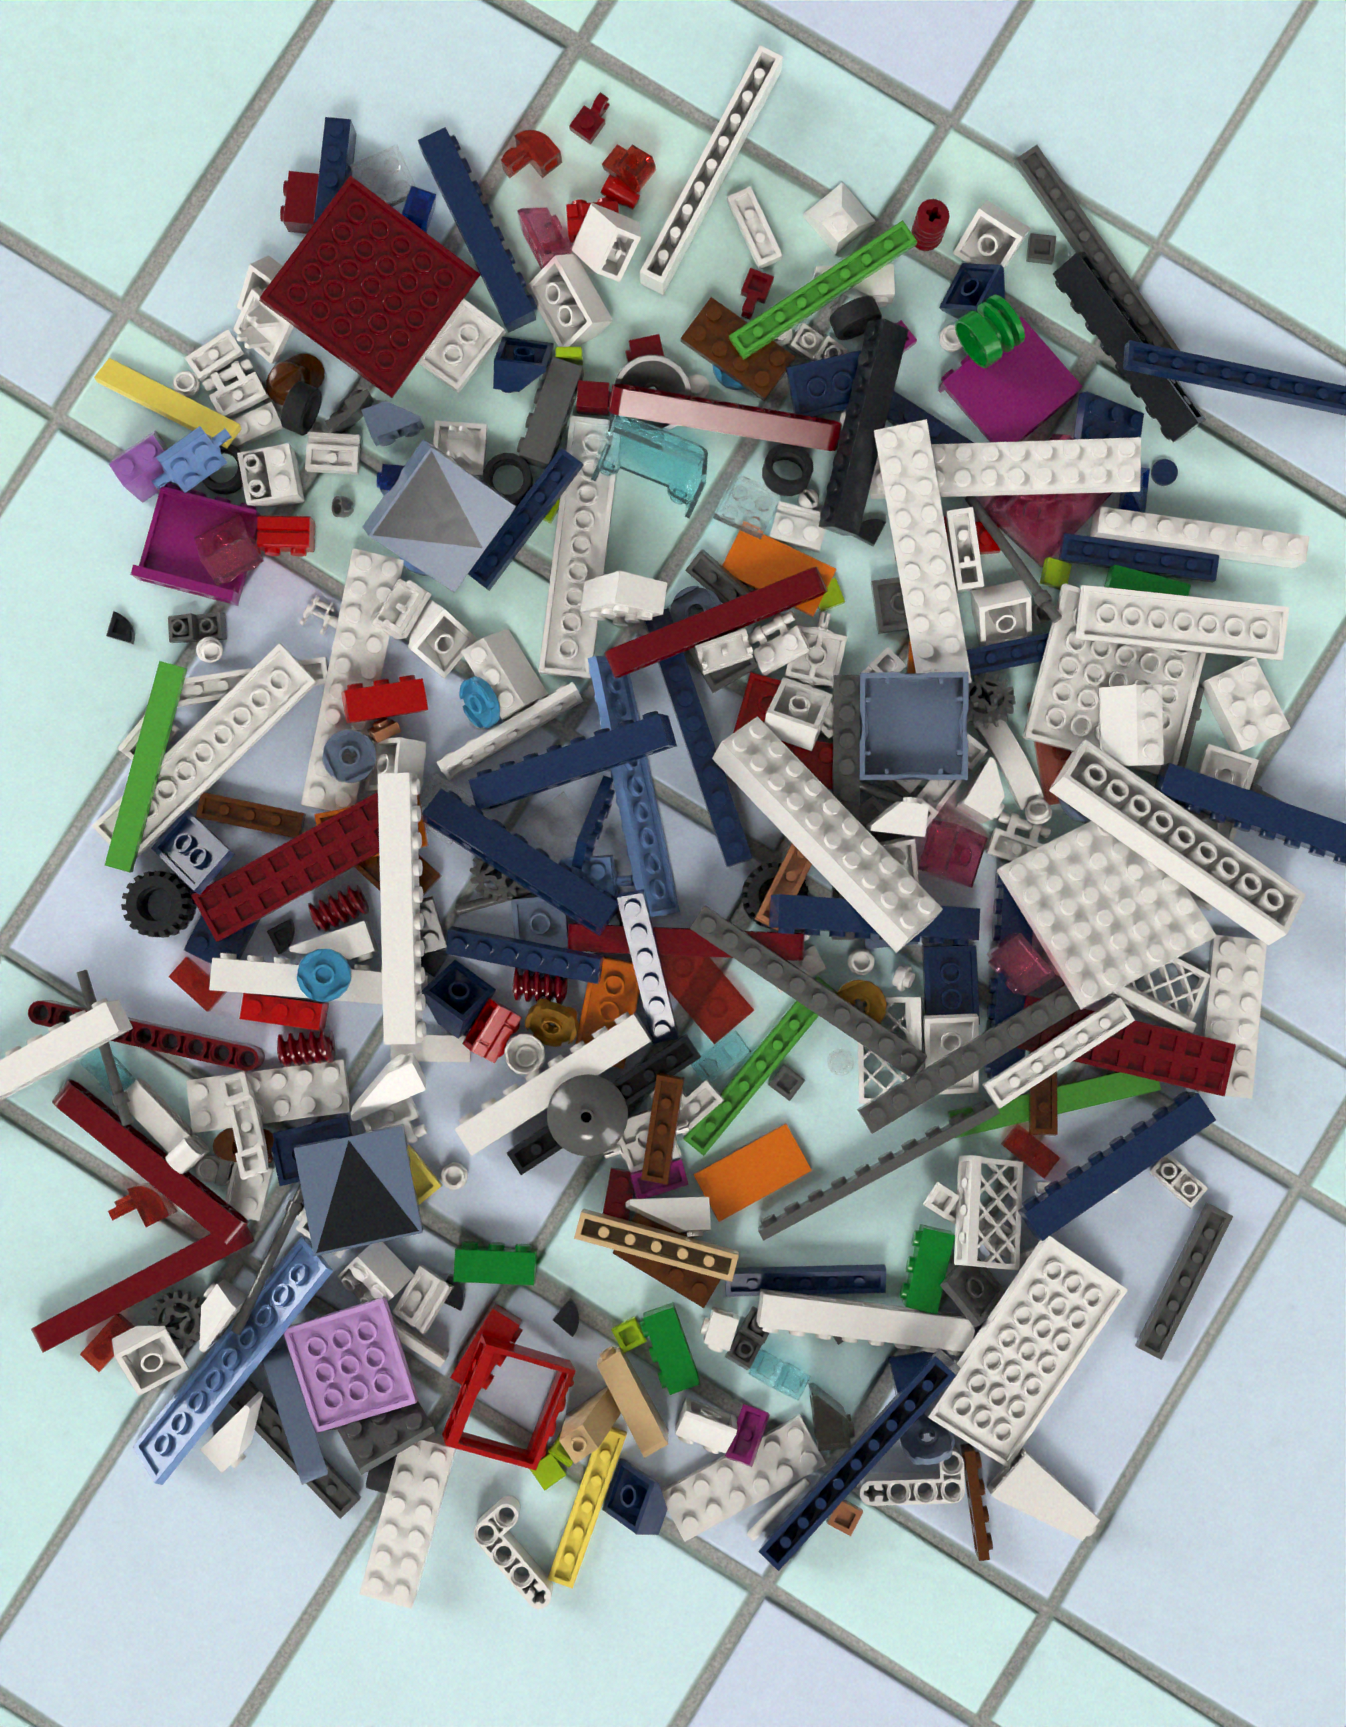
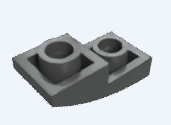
M368 389L352 392L349 398L344 400L348 410L337 411L330 416V419L325 420L331 433L342 434L363 417L361 410L372 406L374 402Z
M215 612L201 615L190 613L168 616L170 643L199 642L205 637H215L218 640L227 639L225 613Z
M754 1306L750 1309L733 1339L730 1351H727L725 1358L747 1371L751 1368L761 1346L769 1335V1332L763 1331V1327H759L756 1322L758 1309Z

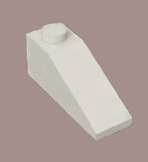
M894 263L887 264L843 295L852 299L873 296L878 307L892 304L895 296ZM816 266L814 279L833 266Z
M973 507L946 511L948 544L956 593L980 589L984 587Z
M362 921L289 947L290 952L308 954L317 949H332L341 953L346 959H357L358 963L374 958L372 953L379 951L369 921Z
M413 1052L407 1055L400 1054L385 1066L352 1105V1121H356L426 1090V1076Z
M709 1197L630 1199L625 1202L627 1209L678 1233H687V1237H703V1232L711 1230Z
M260 1391L200 1449L221 1473L230 1465L236 1468L246 1457L243 1452L251 1445L263 1394Z

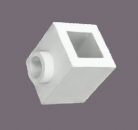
M716 1307L712 1308L710 1318H704L700 1334H704L703 1339L704 1343L708 1344L707 1348L716 1352H722L723 1349L730 1351L739 1322L738 1314Z

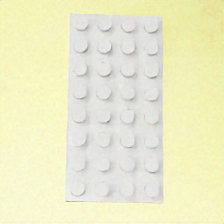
M1048 1236L1043 1241L1040 1240L958 1361L957 1365L960 1368L957 1376L930 1404L924 1414L1009 1468L1128 1289L1051 1236Z

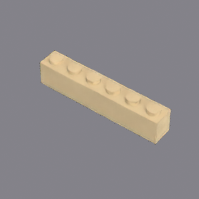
M587 1209L581 1211L574 1239L730 1282L733 1280L739 1257V1251Z

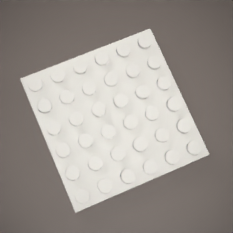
M1063 584L1056 605V609L1062 615V618L1056 623L1052 622L1022 738L1071 752L1083 741L1087 740L1100 749L1099 688L1162 684L1164 764L1172 763L1178 765L1206 653L1075 639L1081 588ZM1161 765L1129 768L1158 776Z
M1093 821L999 867L997 873L1080 1009L1095 1003L1216 937L1215 932L1184 885Z

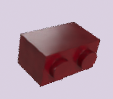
M289 171L288 180H285L283 184V194L286 197L285 206L282 205L280 209L281 222L284 223L288 232L307 234L312 228L319 174Z

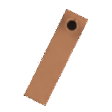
M791 843L755 917V920L769 926L771 895H797L812 865L793 843Z

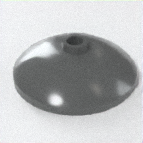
M648 354L631 360L621 369L614 383L644 388L655 387L657 390L691 396L690 382L684 370L673 360L661 355ZM619 416L628 427L643 434H662L677 426Z
M579 1075L562 1083L553 1093L547 1109L548 1127L555 1141L565 1150L580 1156L599 1155L611 1149L623 1136L628 1121L627 1104L621 1091L612 1082L597 1075ZM589 1112L592 1116L589 1122L583 1121L581 1118L582 1113Z

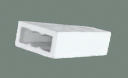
M1023 1447L1010 1467L1004 1466L987 1486L990 1494L995 1499L1083 1541L1086 1536H1091L1098 1527L1100 1519Z

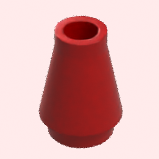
M611 174L608 176L600 192L605 198L618 201V204L627 206L632 210L641 196L632 190L620 177H614Z

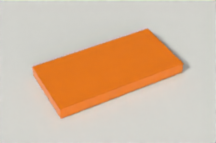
M744 524L722 565L741 583L755 590L813 567H818L825 586L828 588L836 572V568ZM824 595L793 608L814 617Z
M603 956L600 982L598 984L587 983L575 1045L582 1040L585 1044L589 1043L594 1039L592 1034L606 1026L607 1030L617 1025L614 1020L624 1013L628 1012L630 1016L636 1013L640 991L633 962ZM626 1058L612 1067L624 1069Z
M785 1123L693 1175L705 1197H709L710 1207L720 1222L812 1170Z

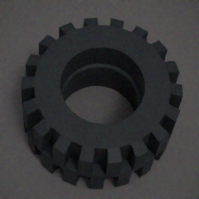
M778 862L765 863L754 869L742 887L741 899L748 917L756 922V924L769 928V926L755 920L762 905L759 899V892L766 882L774 880L782 864ZM805 879L797 894L799 896H808L809 890Z
M163 871L144 872L143 876L138 875L133 878L135 883L127 885L126 888L129 889V892L123 893L122 896L123 899H126V904H121L122 910H126L127 914L123 916L125 921L131 922L129 926L133 930H138L139 934L162 938L177 935L180 933L179 930H185L189 926L187 921L193 920L194 915H191V912L196 910V904L192 903L193 898L191 895L194 893H190L191 888L179 876ZM158 889H164L171 899L170 911L161 920L154 919L148 911L149 897Z

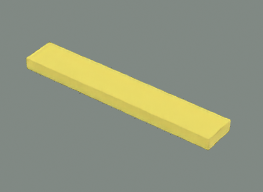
M111 358L106 361L94 376L97 383L191 431L200 426L206 434L214 437L225 428L232 437L221 445L225 448L229 447L241 431L239 423Z
M612 1427L599 1448L591 1453L551 1566L548 1580L573 1589L627 1435L626 1431Z

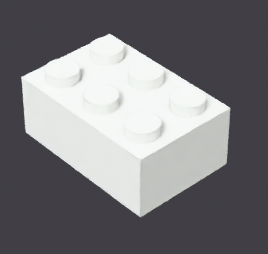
M620 570L587 580L584 584L581 612L590 614L589 618L603 621L605 618L611 619L613 624L619 626H628L629 623H640V620H652L655 616L663 615L667 583Z
M1256 657L1199 684L1200 688L1204 689L1203 694L1232 752H1242L1291 729Z

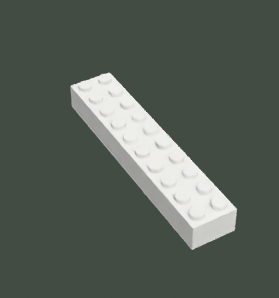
M758 716L720 743L712 759L896 953L924 930L943 910Z
M1083 741L1070 754L1051 786L1050 792L1267 945L1274 943L1288 933L1306 896L1305 893L1089 741Z

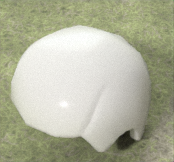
M518 1034L512 1037L504 1050L507 1065L519 1075L531 1074L535 1070L540 1069L545 1061V1049L542 1042L531 1034Z

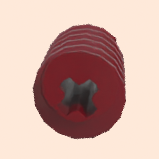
M927 199L918 207L911 233L917 240V245L914 247L921 251H931L937 248L947 228L950 218L949 210L940 200Z
M357 885L356 891L351 886H347V895H344L341 890H337L338 899L336 900L331 894H328L327 904L319 898L318 908H315L311 902L308 903L311 918L319 931L321 929L325 932L330 931V923L334 927H339L340 919L344 923H348L350 920L349 914L354 919L359 918V910L364 915L369 913L367 901L359 885Z
M515 968L512 992L516 1001H519L524 994L526 1002H530L533 995H535L536 1003L545 996V999L550 1002L556 998V1002L562 1005L566 999L569 978L561 980L560 976H555L554 979H551L550 974H544L543 978H540L539 972H534L533 976H530L529 970H524L523 974L519 975L518 968Z
M320 1030L319 1038H316L314 1031H310L308 1039H305L303 1032H299L298 1040H295L293 1034L289 1033L287 1041H284L282 1034H279L277 1038L279 1062L283 1063L285 1067H290L293 1062L296 1066H300L303 1060L307 1065L312 1064L314 1060L317 1064L323 1063L324 1058L328 1063L333 1062L335 1059L333 1031L327 1037L325 1031Z

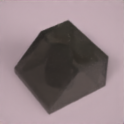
M808 1383L814 1436L818 1451L851 1448L850 1438H855L851 1415L846 1414L843 1406L815 1383Z

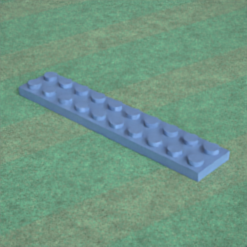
M606 656L588 658L589 674L593 682L594 698L598 706L601 728H609L611 731L619 728L618 723L631 719L634 722L639 721L630 674L615 678ZM644 757L612 768L611 778L614 782L616 803L620 811L621 827L625 835L627 856L630 859L633 873L632 880L636 890L644 889L650 917L678 913L680 910L648 758Z
M301 1236L266 1280L241 1335L231 1331L236 1321L235 1319L133 1446L155 1484L163 1485L332 1274L333 1270L321 1255L314 1256L312 1243L309 1239Z

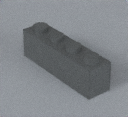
M553 357L551 364H548L546 372L543 373L542 379L545 381L542 389L538 388L536 391L534 413H529L526 420L525 428H528L525 438H520L517 446L519 456L528 464L546 469L557 454L577 397L578 380L582 381L584 377L582 366Z

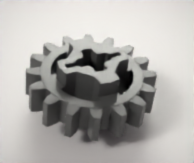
M985 673L982 679L978 675H974L975 681L969 683L967 723L973 720L974 727L976 728L980 723H984L985 729H988L989 723H993L995 727H998V720L1001 719L1006 722L1008 721L1007 713L1013 714L1014 712L1013 705L1016 704L1013 686L1008 687L1007 679L1000 682L998 674L993 679L989 678L988 673Z
M477 858L473 859L477 867L470 868V872L476 874V876L471 878L470 881L472 884H479L475 888L477 893L484 890V899L487 900L492 895L493 901L497 903L499 897L502 896L505 902H507L509 894L515 897L518 896L516 892L517 887L524 889L523 886L515 881L508 887L509 877L502 873V878L497 879L496 876H492L496 874L495 868L489 865L487 870L482 871L486 862ZM485 883H493L497 886L498 890H492L488 888L487 886H485Z
M176 1290L173 1295L168 1292L163 1295L164 1300L161 1298L156 1300L155 1304L158 1308L150 1310L149 1313L154 1318L149 1320L148 1324L165 1326L168 1332L175 1334V1336L171 1334L170 1336L178 1350L182 1349L184 1344L189 1348L193 1345V1340L196 1342L200 1340L201 1306L197 1304L200 1301V1297L191 1299V1291L186 1292L184 1296H182L181 1290ZM163 1312H165L166 1316L162 1322ZM187 1316L182 1322L170 1323L175 1318ZM193 1318H195L194 1328L191 1326Z

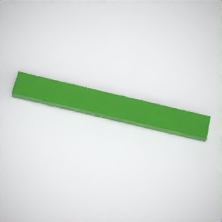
M902 220L729 335V340L742 359H746L916 246L917 240Z
M159 661L105 866L129 873L134 870L187 668Z
M819 976L815 977L817 981L837 994V991ZM796 1001L720 1093L725 1100L693 1127L683 1139L704 1156L819 1015Z
M1114 1072L1057 1086V1114L1161 1090L1159 1081ZM1029 1093L1021 1094L1000 1109L998 1108L1000 1114L955 1138L1029 1121ZM973 1106L948 1111L949 1119L959 1113H963L965 1116L973 1111Z

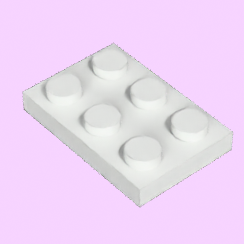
M463 298L418 363L459 393L506 333L505 329Z
M977 1014L923 1016L924 1053L927 1055L924 1061V1069L979 1036V1017ZM979 1070L939 1094L979 1093Z

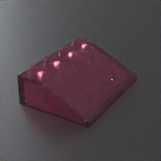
M1053 434L1048 440H1073L1071 435ZM1113 492L996 495L984 509L994 523L999 525L1000 530L1040 567H1043L1045 558H1053L1060 550L1062 535L1064 533L1075 534Z

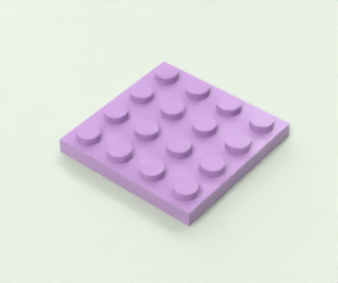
M386 1296L291 1325L284 1332L315 1433L415 1404L419 1400Z

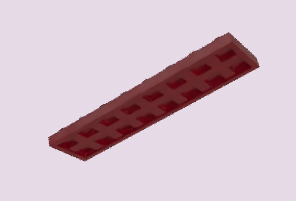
M378 792L210 884L200 895L198 893L192 894L191 896L216 942H220L379 854Z
M1026 995L1024 1008L1041 998ZM1084 1008L1078 1009L1015 1048L1033 1052L1095 1011ZM1133 1021L1073 1061L1225 1097L1236 1044Z

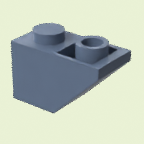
M387 401L361 410L371 438L376 446L391 445L395 442V439L403 436L413 437L419 434L420 430L425 429L420 416Z

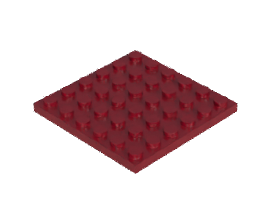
M350 175L262 293L259 301L386 395L393 398L481 274Z

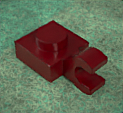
M600 92L595 98L591 109L584 105L569 125L570 131L591 145L605 126V120L602 118V115L610 106L607 103L609 98Z
M753 268L749 269L740 294L747 297L742 307V317L751 320L757 301L765 304L774 282V276Z

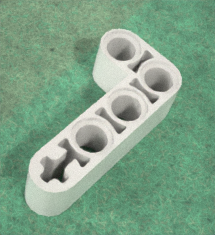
M137 1078L124 1091H127L130 1102H127L130 1114L169 1153L165 1159L175 1171L180 1174L190 1171L209 1153L210 1150L205 1142L196 1133H192V1129L144 1080Z
M954 1446L952 1455L956 1456L955 1462L947 1465L943 1463V1460L936 1464V1471L868 1473L857 1485L860 1498L865 1504L871 1506L957 1503L962 1500L965 1494L963 1458ZM929 1483L930 1488L927 1492L922 1493L917 1491L919 1485ZM948 1483H957L954 1491H945V1486ZM882 1484H884L885 1494L881 1491L883 1490ZM895 1484L904 1485L900 1493H892V1486ZM873 1485L872 1493H867L869 1486Z
M505 1496L479 1518L474 1530V1539L533 1608L543 1609L550 1603L553 1583L548 1580L546 1573L510 1533L509 1530L518 1520L521 1507L515 1497ZM509 1507L513 1510L514 1515L510 1517L504 1516L501 1509ZM488 1525L492 1527L494 1533L484 1534L481 1527ZM506 1546L510 1548L512 1553L503 1555L499 1552L498 1548ZM518 1567H525L528 1569L529 1574L519 1575L516 1569Z

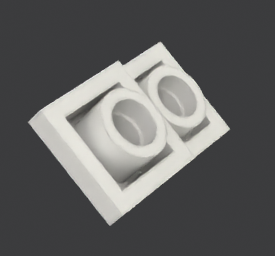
M804 322L799 324L787 346L809 361L848 352V349L829 336L823 337Z
M1170 1154L1161 1158L1149 1172L1190 1209L1209 1189Z

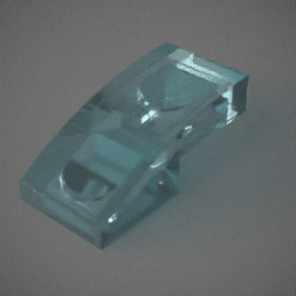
M735 1030L701 1055V1058L692 1063L691 1066L703 1082L707 1079L709 1082H712L752 1051Z
M98 1047L87 1053L79 1063L99 1080L98 1084L105 1091L113 1096ZM113 1055L121 1084L125 1091L136 1079Z
M763 1349L759 1350L748 1372L752 1377L797 1401L800 1400L811 1378L807 1373L790 1363L783 1362Z

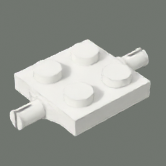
M820 612L818 627L808 628L799 626L811 651L787 663L785 678L798 680L804 685L813 688L817 686L833 688V676L839 675L847 636L838 635L828 630L831 614H826L825 622L823 623L825 612Z
M652 1108L628 1116L627 1126L621 1139L615 1146L603 1153L606 1159L621 1154L626 1160L631 1173L643 1169ZM688 1120L678 1123L676 1135L691 1130ZM676 1139L672 1159L681 1156Z

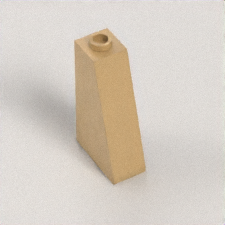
M611 1346L599 1354L600 1358L597 1361V1367L645 1458L668 1445L669 1430L627 1355L623 1353L620 1346L616 1349Z
M608 1386L565 1416L559 1441L574 1464L599 1448L621 1414Z

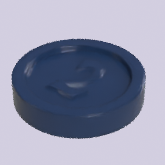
M1168 459L1157 461L1151 469L1152 480L1160 486L1172 484L1178 476L1177 466Z

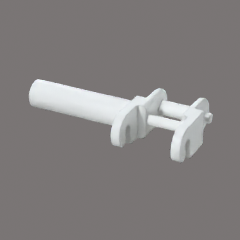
M317 595L315 599L312 598V605H307L303 613V619L300 620V625L304 626L309 615L314 614L325 620L323 629L320 630V634L324 635L329 625L334 628L337 627L338 618L330 616L331 612L335 611L334 603L332 602L328 605L320 601V596ZM319 606L326 609L325 615L315 611L316 607Z

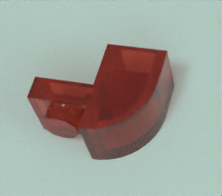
M525 130L514 135L517 147L508 149L501 159L503 171L509 179L529 163L542 178L562 163L561 151L546 134L536 130Z
M617 144L602 163V167L606 172L614 177H620L636 193L640 192L656 172L653 157L633 144L628 150Z
M150 1183L138 1184L127 1189L130 1195L115 1201L116 1207L108 1211L113 1221L137 1209L145 1227L177 1212L173 1202Z

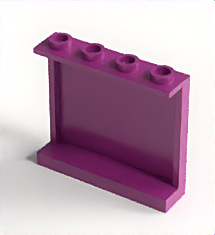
M1022 316L1019 319L1025 332L1024 342L1014 346L1010 352L1002 351V357L988 368L978 366L967 355L960 362L962 365L956 371L953 369L949 370L941 378L942 383L938 391L942 393L945 390L989 442L1023 441L1072 400L1083 387Z
M169 483L165 487L160 488V490L155 487L159 495L139 566L133 565L130 575L143 582L238 606L257 539V518L261 514L256 510L255 506L247 505L246 503H241L240 506L231 504V500L216 496L215 499L207 498L205 493L197 490H190V493H184L179 486Z

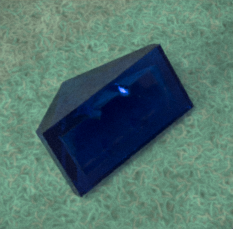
M1141 467L1140 492H1120L1118 509L1145 513L1150 468Z

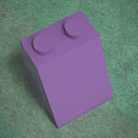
M154 431L112 459L109 466L121 484L143 503L158 493L151 480L164 472L163 466L156 457L166 451L168 447L158 432Z

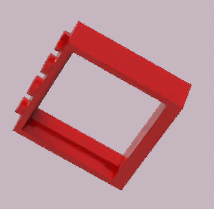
M482 1334L443 1430L442 1436L445 1445L536 1471L541 1458L546 1455L548 1439L555 1433L558 1414L565 1408L567 1391L569 1387L574 1385L573 1377L576 1370L571 1361ZM494 1352L557 1371L527 1449L463 1432Z

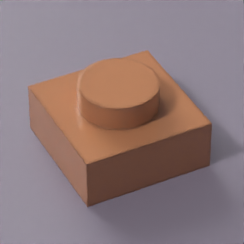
M387 718L377 720L373 723L374 727L367 730L371 739L377 743L401 732L398 723Z
M843 1500L828 1516L826 1522L828 1525L851 1536L863 1514V1510Z

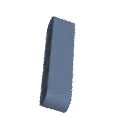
M286 1346L272 1351L264 1357L262 1363L301 1484L303 1485L327 1475L328 1471L288 1348Z

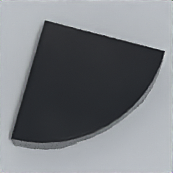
M879 519L863 521L859 535L853 537L874 547L886 522Z
M113 611L106 636L134 644L135 634L131 623L123 615Z
M292 919L267 931L279 955L284 953L293 942L295 927Z
M442 951L424 953L421 956V967L424 968L425 972L435 977L449 954Z
M449 1274L446 1282L454 1287L444 1303L461 1311L465 1302L464 1292L460 1282H453L454 1276Z
M569 1298L554 1316L553 1321L573 1337L578 1329L579 1313L576 1304Z

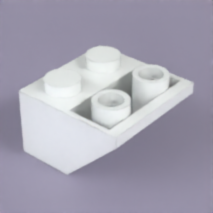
M591 203L571 250L596 273L620 282L641 239L640 222Z
M289 443L237 453L247 505L282 507L305 502L296 452Z
M383 1242L370 1244L337 1277L342 1281L343 1286L351 1291L362 1304L385 1296L388 1302L415 1275Z

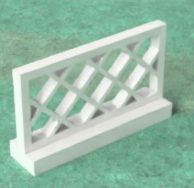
M1176 958L1167 964H1175L1178 972L1177 976L1169 979L1165 965L1159 968L1163 982L1153 985L1149 973L1144 976L1147 985L1146 989L1139 991L1136 988L1135 982H1132L1108 995L1113 999L1121 997L1126 1006L1173 1030L1193 1033L1196 1023L1192 1021L1210 975ZM1194 974L1200 978L1196 988L1190 990L1186 977ZM1180 980L1184 993L1175 996L1171 983ZM1165 986L1169 999L1161 1002L1158 1000L1155 990ZM1185 997L1189 1005L1186 1014L1180 1012L1177 1004L1178 1000Z
M885 997L886 1002L889 1003L886 1008V1015L895 1023L890 1030L893 1031L898 1026L906 1033V1041L923 1052L922 997ZM857 999L858 1008L863 1011V1003H866V1001L861 1002L860 999ZM905 1002L906 1014L897 1021L887 1009L893 1003ZM905 1018L906 1029L900 1024ZM858 1042L859 1104H867L875 1099L865 1098V1086L871 1079L883 1089L878 1095L880 1096L887 1092L898 1079L901 1082L905 1081L901 1077L904 1073L898 1074L887 1061L871 1050L864 1055V1046ZM871 1053L883 1063L873 1074L864 1067V1060ZM923 1064L920 1066L916 1073L923 1070ZM884 1066L896 1076L887 1087L874 1077ZM864 1072L869 1076V1078L866 1081L864 1078Z
M974 1155L959 1156L957 1194L960 1197L956 1206L954 1265L1019 1270L1021 1215L1018 1210L1022 1208L1023 1162L984 1158ZM981 1163L988 1164L994 1172L987 1180L981 1175ZM1008 1166L1014 1167V1179L1010 1183L1002 1174ZM996 1178L1005 1187L998 1195L989 1186ZM984 1190L992 1198V1201L985 1208L980 1202V1194ZM1007 1193L1013 1198V1206L1009 1210L1001 1202V1199ZM995 1205L1004 1214L997 1222L988 1213ZM983 1217L991 1226L984 1235L979 1230V1221ZM1006 1220L1012 1225V1233L1008 1237L999 1228ZM994 1232L1002 1240V1243L995 1250L987 1241ZM983 1244L990 1255L984 1261H977L978 1248ZM1005 1247L1011 1252V1264H1005L998 1255Z

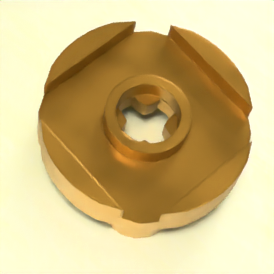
M853 980L844 984L838 990L837 994L854 1006L856 1005V999H860L861 1002L866 1001L865 1013L879 1023L886 1016L887 1002L885 995L872 982Z
M539 999L529 1009L525 1019V1027L527 1031L530 1028L534 1033L533 1036L539 1039L542 1044L559 1047L563 1042L569 1041L568 1044H570L576 1038L579 1029L578 1013L572 1007H565L559 1003L550 1002L547 999Z

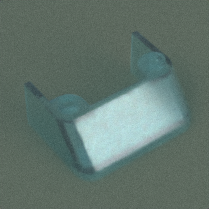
M611 414L594 461L591 480L596 481L599 473L610 476L617 474L620 469H623L667 487V493L674 503L686 504L685 517L690 519L706 484L708 452L703 446L636 418Z

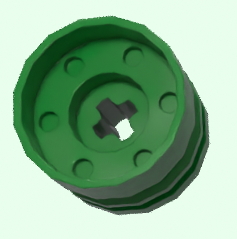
M997 294L987 298L986 302L980 303L977 307V312L969 311L955 321L954 327L960 344L968 356L982 368H988L1002 357V351L1010 352L1014 346L1020 345L1025 339L1024 328L1015 310L1004 298Z

